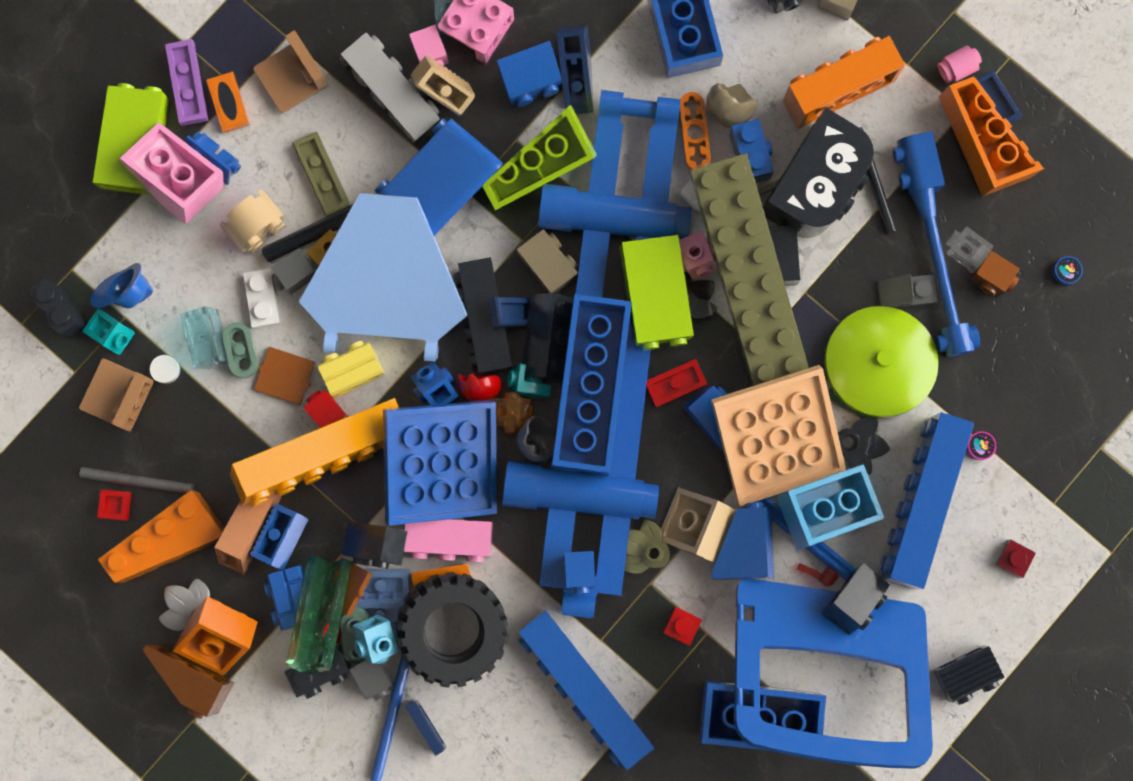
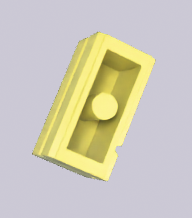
M358 341L347 347L348 352L340 356L337 353H333L322 359L323 364L319 365L318 369L330 395L334 399L385 376L383 368L369 342L364 344L363 341Z

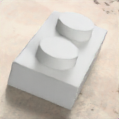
M271 268L243 273L253 329L281 324Z

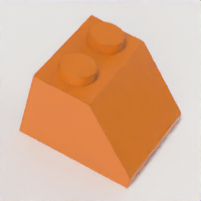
M207 596L193 612L175 644L173 652L224 676L250 649L258 622Z

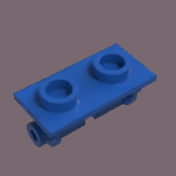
M197 132L192 138L189 135L187 136L186 144L223 172V182L228 185L231 172L236 174L241 169L239 160L225 149L216 155L215 152L219 149L220 145L205 133Z

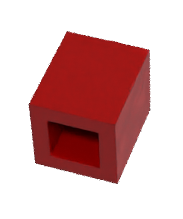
M327 390L314 392L307 398L306 402L308 404L303 407L320 428L349 417Z
M674 607L662 633L690 646L702 619L678 607Z

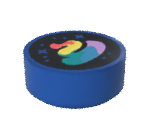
M1072 256L1062 257L1052 268L1054 279L1062 285L1074 284L1081 278L1083 273L1082 264Z

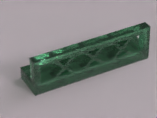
M316 555L308 557L286 666L307 675L331 670L352 561L345 558L330 563ZM340 570L339 576L334 581L336 571ZM334 597V601L332 605L329 607V603ZM328 623H329L328 630H327L326 633L323 635L324 628H325V627L328 625ZM323 651L322 661L317 663L318 657Z

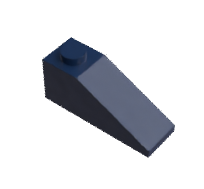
M588 25L560 27L556 33L565 109L571 105L575 114L593 113L592 66Z

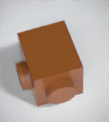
M990 251L984 256L970 279L981 285L980 289L984 293L999 297L1006 291L1010 293L1019 280L1015 276L1020 268L995 252Z

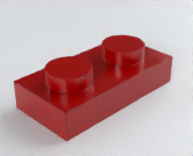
M694 359L647 380L646 388L655 408H658L708 384L697 360Z

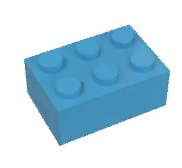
M864 464L790 490L776 497L797 551L885 518Z

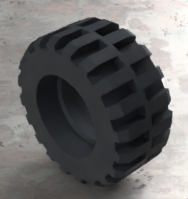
M446 572V575L442 576L436 574L430 576V579L423 583L421 581L415 585L416 589L412 593L409 592L404 598L405 602L399 608L398 621L396 623V633L401 654L405 662L410 665L411 670L416 675L420 674L424 681L431 684L437 682L440 684V687L447 688L450 687V684H457V687L466 686V682L474 680L476 683L482 679L481 675L486 671L490 674L495 668L494 663L496 660H501L504 654L503 647L504 644H507L509 636L507 634L508 620L505 616L504 608L493 591L482 581L476 580L464 573L463 575H457L455 572ZM447 603H460L467 606L475 613L479 623V633L474 644L466 651L456 655H443L436 652L430 647L425 637L427 618L436 608Z

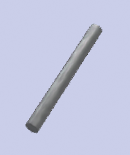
M81 467L79 474L80 478L179 494H186L194 489V485L189 483Z

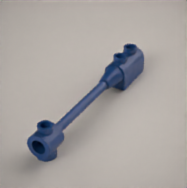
M933 131L907 136L897 141L898 147H893L892 153L894 162L896 164L902 163L904 173L899 174L901 190L908 189L909 196L912 197L921 219L925 223L948 327L940 329L941 335L936 336L937 349L939 352L945 351L946 357L971 353L975 351L974 348L980 347L979 332L975 325L969 326L968 323L959 324L935 220L936 205L934 192L940 191L945 183Z

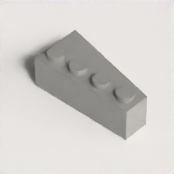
M366 32L341 53L339 61L345 68L349 65L352 67L351 72L361 86L365 88L368 86L370 88V94L383 109L387 108L389 110L388 115L414 143L440 120L437 115L440 111L431 100L425 101L420 96L421 90L415 86L412 78L407 80L402 75L401 71L403 68L394 57L389 59L382 50L385 47L375 35L370 37Z

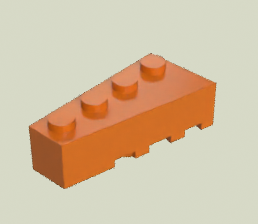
M975 77L949 85L938 96L982 197L1028 180L1044 169L1038 161L1035 162L1027 152L1029 148L1023 140L1021 142L1010 129L1012 126L1008 120L1000 116L995 109V103Z
M190 490L100 557L98 561L114 583H125L158 567L217 543L225 527L201 494Z

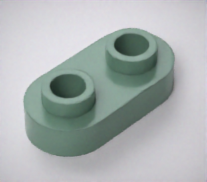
M231 323L224 329L222 335L229 368L239 378H250L255 375L259 367L252 333L242 323ZM241 333L243 339L241 342L236 343L234 337L236 334ZM248 360L249 367L244 370L241 369V362Z
M358 606L355 607L351 616L342 613L340 618L343 653L345 658L354 664H360L365 659L353 652L356 638L350 623L352 621L361 622L369 618L368 613Z

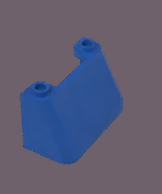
M443 118L432 129L435 133L433 138L390 182L385 178L374 190L380 195L417 197L433 236L444 227L503 164L491 151L452 118L448 122Z

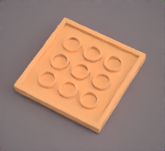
M820 365L711 400L737 504L740 507L746 505V503H753L846 471L825 376Z

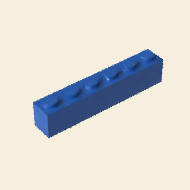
M546 610L519 631V634L522 636L518 640L528 654L534 651L540 659L536 662L538 667L546 676L551 673L556 679L557 683L554 685L556 690L564 699L569 696L575 703L572 710L582 722L586 719L593 726L590 733L600 745L604 742L612 750L608 755L618 768L623 765L628 770L654 749L651 742Z

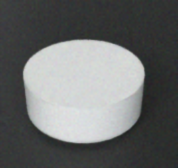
M160 355L152 361L150 373L156 381L162 384H169L178 378L180 366L171 356Z

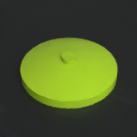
M874 306L852 313L837 326L826 346L824 367L830 387L845 405L869 417L892 418L911 411L930 393L937 377L938 354L931 335L916 318L896 308Z

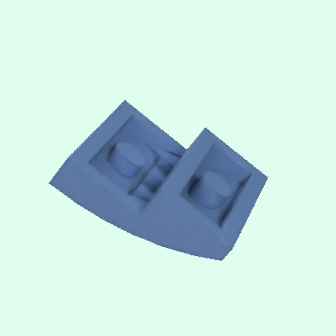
M365 569L372 573V576L363 591V597L359 599L356 606L363 608L368 613L369 618L380 615L390 620L391 626L396 631L399 608L403 606L404 598L410 592V569ZM352 621V622H351V626L354 625V624H356V623H359V622H358V621Z

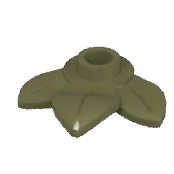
M645 519L640 531L629 529L624 571L641 574L649 567L661 568L666 565L670 558V550L662 542V530L656 523ZM653 549L659 550V556L656 559L651 558V551Z

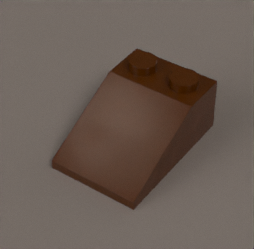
M161 644L145 645L143 652L180 704L188 707L186 710L188 714L202 719L203 716L209 717L220 712L235 682L173 652V650Z

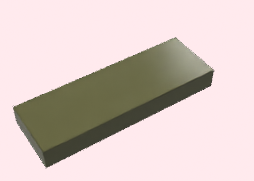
M316 131L292 142L325 217L350 206L348 197L318 132Z

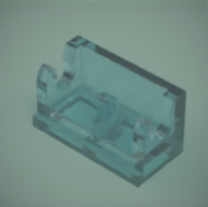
M204 306L180 314L194 369H210L215 364H228L222 339L224 330L218 309Z

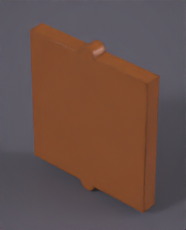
M269 347L263 365L259 366L260 373L254 390L301 406L306 389L311 386L310 378L316 362Z
M340 557L332 575H329L328 582L319 599L345 615L351 616L359 599L364 595L363 591L372 573Z

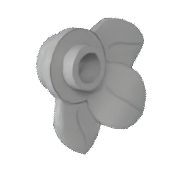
M195 579L189 589L178 585L167 586L164 597L169 610L159 617L160 622L171 630H184L195 609L207 596L210 597L207 585L201 580Z

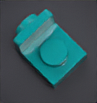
M99 308L82 331L118 355L122 353L135 333Z
M518 364L513 367V370L509 371L507 386L510 387V395L541 400L550 397L551 385L542 384V379L526 378V381H524L525 364Z

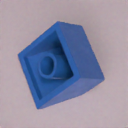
M550 41L497 60L499 77L511 107L515 105L518 107L526 106L532 103L534 98L542 95L543 97L553 96L559 92L558 89L562 88V78Z

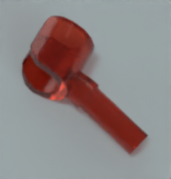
M801 563L797 567V570L813 576L826 587L832 586L838 579V574L829 567H826L822 574Z

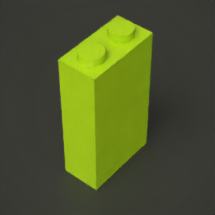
M119 83L118 86H108L93 183L103 190L152 195L122 164L120 158L157 123H161L165 127L169 99L161 89L147 86L145 90L134 89V86L125 83Z
M673 235L622 242L620 254L627 301L632 302L630 321L634 347L642 346V350L646 351L658 349L659 344L670 342V347L686 345L687 340H690L694 334L679 236Z

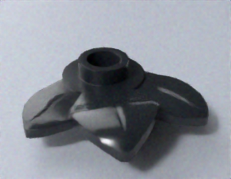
M684 272L691 318L701 320L714 315L717 307L709 301L714 293V281L698 280L692 282L689 273Z
M863 418L857 420L851 428H845L838 432L842 454L845 456L850 469L864 464L867 474L871 475V459L881 457L890 451L887 442L875 434L878 428L877 420ZM844 438H852L853 443L850 447H844Z

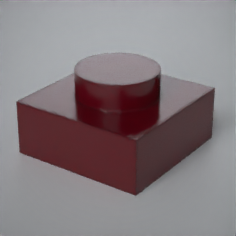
M1009 539L995 565L1019 578H1024L1036 552Z

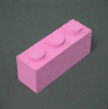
M445 519L405 524V531L408 532L404 552L410 553V558L427 559V554H439L438 560L455 561L456 555L467 556V561L484 562V557H491L493 523Z

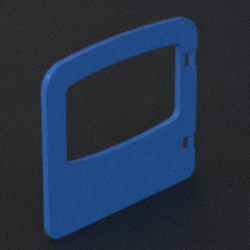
M752 578L742 579L736 588L737 612L735 623L734 723L740 738L753 747L827 762L915 769L924 765L931 757L933 749L927 626L924 609L915 603L886 599L878 610H872L870 615L873 619L863 631L858 628L849 635L822 613L837 591ZM744 608L753 609L752 622L744 621ZM788 649L826 653L867 660L900 669L904 674L907 741L882 742L833 737L789 729L764 722L760 717V650ZM743 692L752 693V707L743 705Z

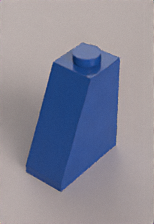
M756 502L746 503V508L736 510L711 573L712 579L774 578L772 509L763 507V503Z

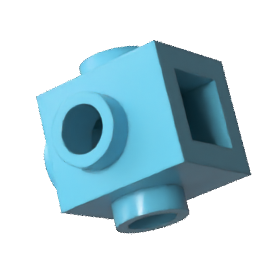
M375 615L352 625L356 638L354 648L359 657L372 664H380L388 661L389 656L398 653L396 642H398L397 633L394 627L391 626L390 620L380 615Z

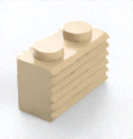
M429 55L424 56L411 74L417 88L458 116L462 115L475 98L468 82H465L460 76H456L455 73L439 64L434 58H430Z

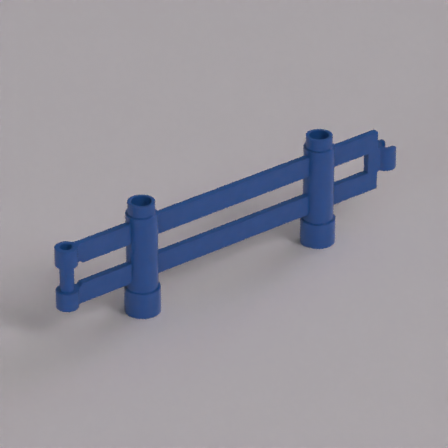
M601 90L594 150L597 155L592 159L589 191H577L576 187L552 184L543 185L538 228L572 232V230L583 231L576 294L602 297L610 234L636 237L637 240L678 235L680 240L689 236L692 208L677 206V203L668 202L681 99L657 97V102L623 98L624 92ZM621 115L654 119V126L650 128L642 199L615 195L623 124L620 121ZM630 320L610 474L606 476L556 468H542L541 464L508 461L502 506L537 510V507L549 509L539 586L563 589L561 609L563 615L593 618L598 593L622 595L630 519L639 520L640 517L655 519L659 485L644 483V480L635 479L651 350L643 351L642 346L634 347ZM576 512L603 515L595 588L589 589V594L572 595V590H566L564 553L571 552Z

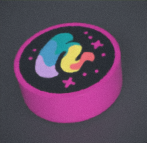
M987 432L974 433L970 436L966 449L967 453L975 460L988 459L996 451V441Z

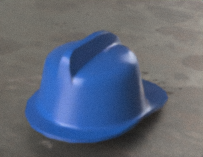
M134 263L100 283L94 290L90 303L95 308L105 307L114 303L123 308L131 309L151 296L153 289L147 279L141 274V265Z

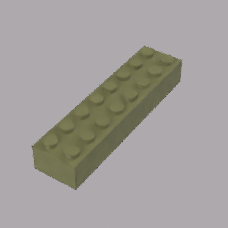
M747 153L688 170L751 386L808 369V363Z

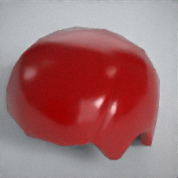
M461 374L457 375L459 392L467 401H488L496 397L501 390V379L499 376L476 377L473 374H469V377H463Z

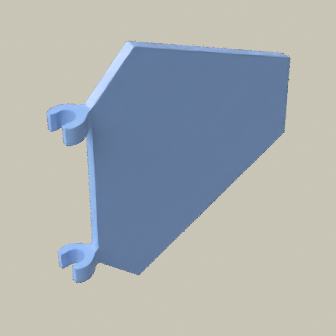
M360 193L299 300V303L325 330L323 352L335 353V350H338V333L425 340L424 361L435 362L438 359V340L467 316V312L417 197Z

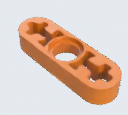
M688 92L681 98L679 114L685 164L688 170L704 166L706 163L710 164L711 154L704 99L696 92ZM688 100H693L695 105L699 104L695 109V119L690 120V109L684 107L688 105ZM691 126H698L701 128L703 135L699 139H691L687 135V129ZM704 144V146L699 147V155L701 158H705V160L702 161L700 166H696V162L690 160L695 155L694 147Z

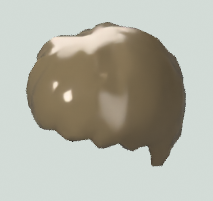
M717 83L710 88L707 94V110L715 121L726 128L748 122L757 109L756 101L751 98L750 94L747 93L741 84L726 87L725 84Z

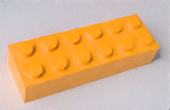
M395 398L232 464L230 477L243 506L251 504L252 507L261 505L268 501L267 497L276 492L279 496L293 491L295 489L294 486L304 481L306 485L321 479V475L329 470H331L332 474L346 469L348 467L347 464L357 459L358 463L374 457L373 453L382 448L384 450L383 409L399 408Z

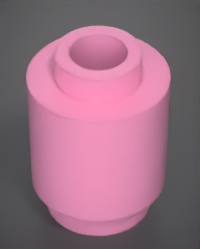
M966 45L943 57L942 61L937 65L942 78L946 83H949L951 81L957 82L978 71L982 60L975 48L971 49Z

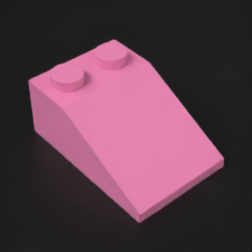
M157 123L120 158L122 164L159 203L185 224L224 188L223 172L161 123Z

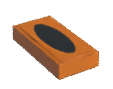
M233 71L207 79L206 81L222 131L227 133L249 126L250 122Z

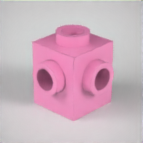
M703 231L679 240L684 272L688 271L693 279H702L710 276L714 270H717L711 246Z

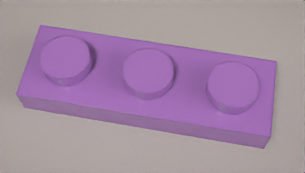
M189 39L165 44L179 124L184 126L209 121L194 41Z

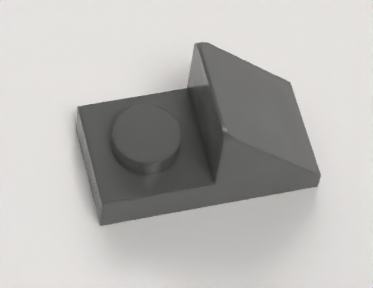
M905 274L877 282L880 306L900 308L930 305L938 302L935 275L911 277V274Z

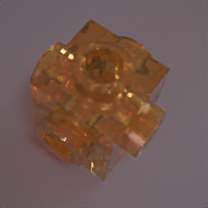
M503 393V398L488 400L496 402V429H503L505 434H517L519 428L533 416L531 400L520 398V393Z

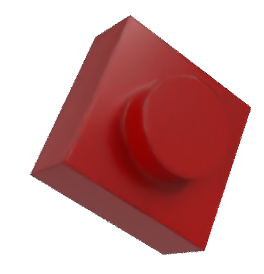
M101 490L97 518L128 521L132 493Z

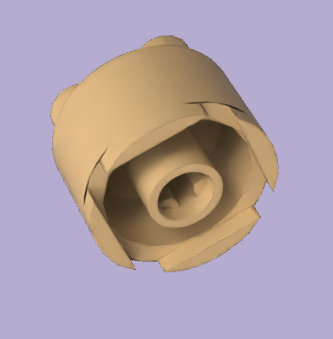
M264 190L257 191L260 196L256 199L252 195L245 198L227 214L230 220L226 224L223 221L220 223V227L242 252L248 250L251 254L255 253L264 245L262 240L270 233L272 236H275L286 226L283 223L285 215Z

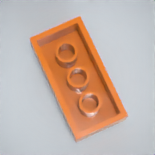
M890 36L882 40L880 37H876L864 45L865 48L857 52L855 49L847 51L840 56L841 60L833 64L828 61L819 65L815 69V73L808 76L801 74L790 81L791 84L784 96L783 103L797 129L815 122L826 107L835 112L894 83L903 70L905 63Z

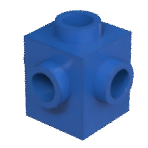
M435 362L421 368L418 373L411 377L417 386L413 391L422 404L426 401L430 405L448 404L459 396L451 385L455 381L445 367L440 370Z

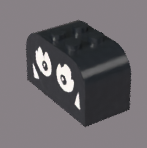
M826 107L812 125L763 206L765 218L778 226H792L797 229V236L801 238L818 236L836 220L840 221L855 202L851 197L854 198L869 179L865 174L873 161L874 148L867 133Z

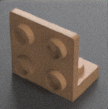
M295 30L285 36L290 45L253 68L281 113H285L328 86L323 73Z
M102 359L79 409L131 432L154 380L109 360Z

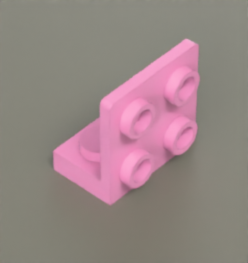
M453 0L439 22L438 28L475 50L476 59L487 64L512 24L514 12L512 7L500 0Z

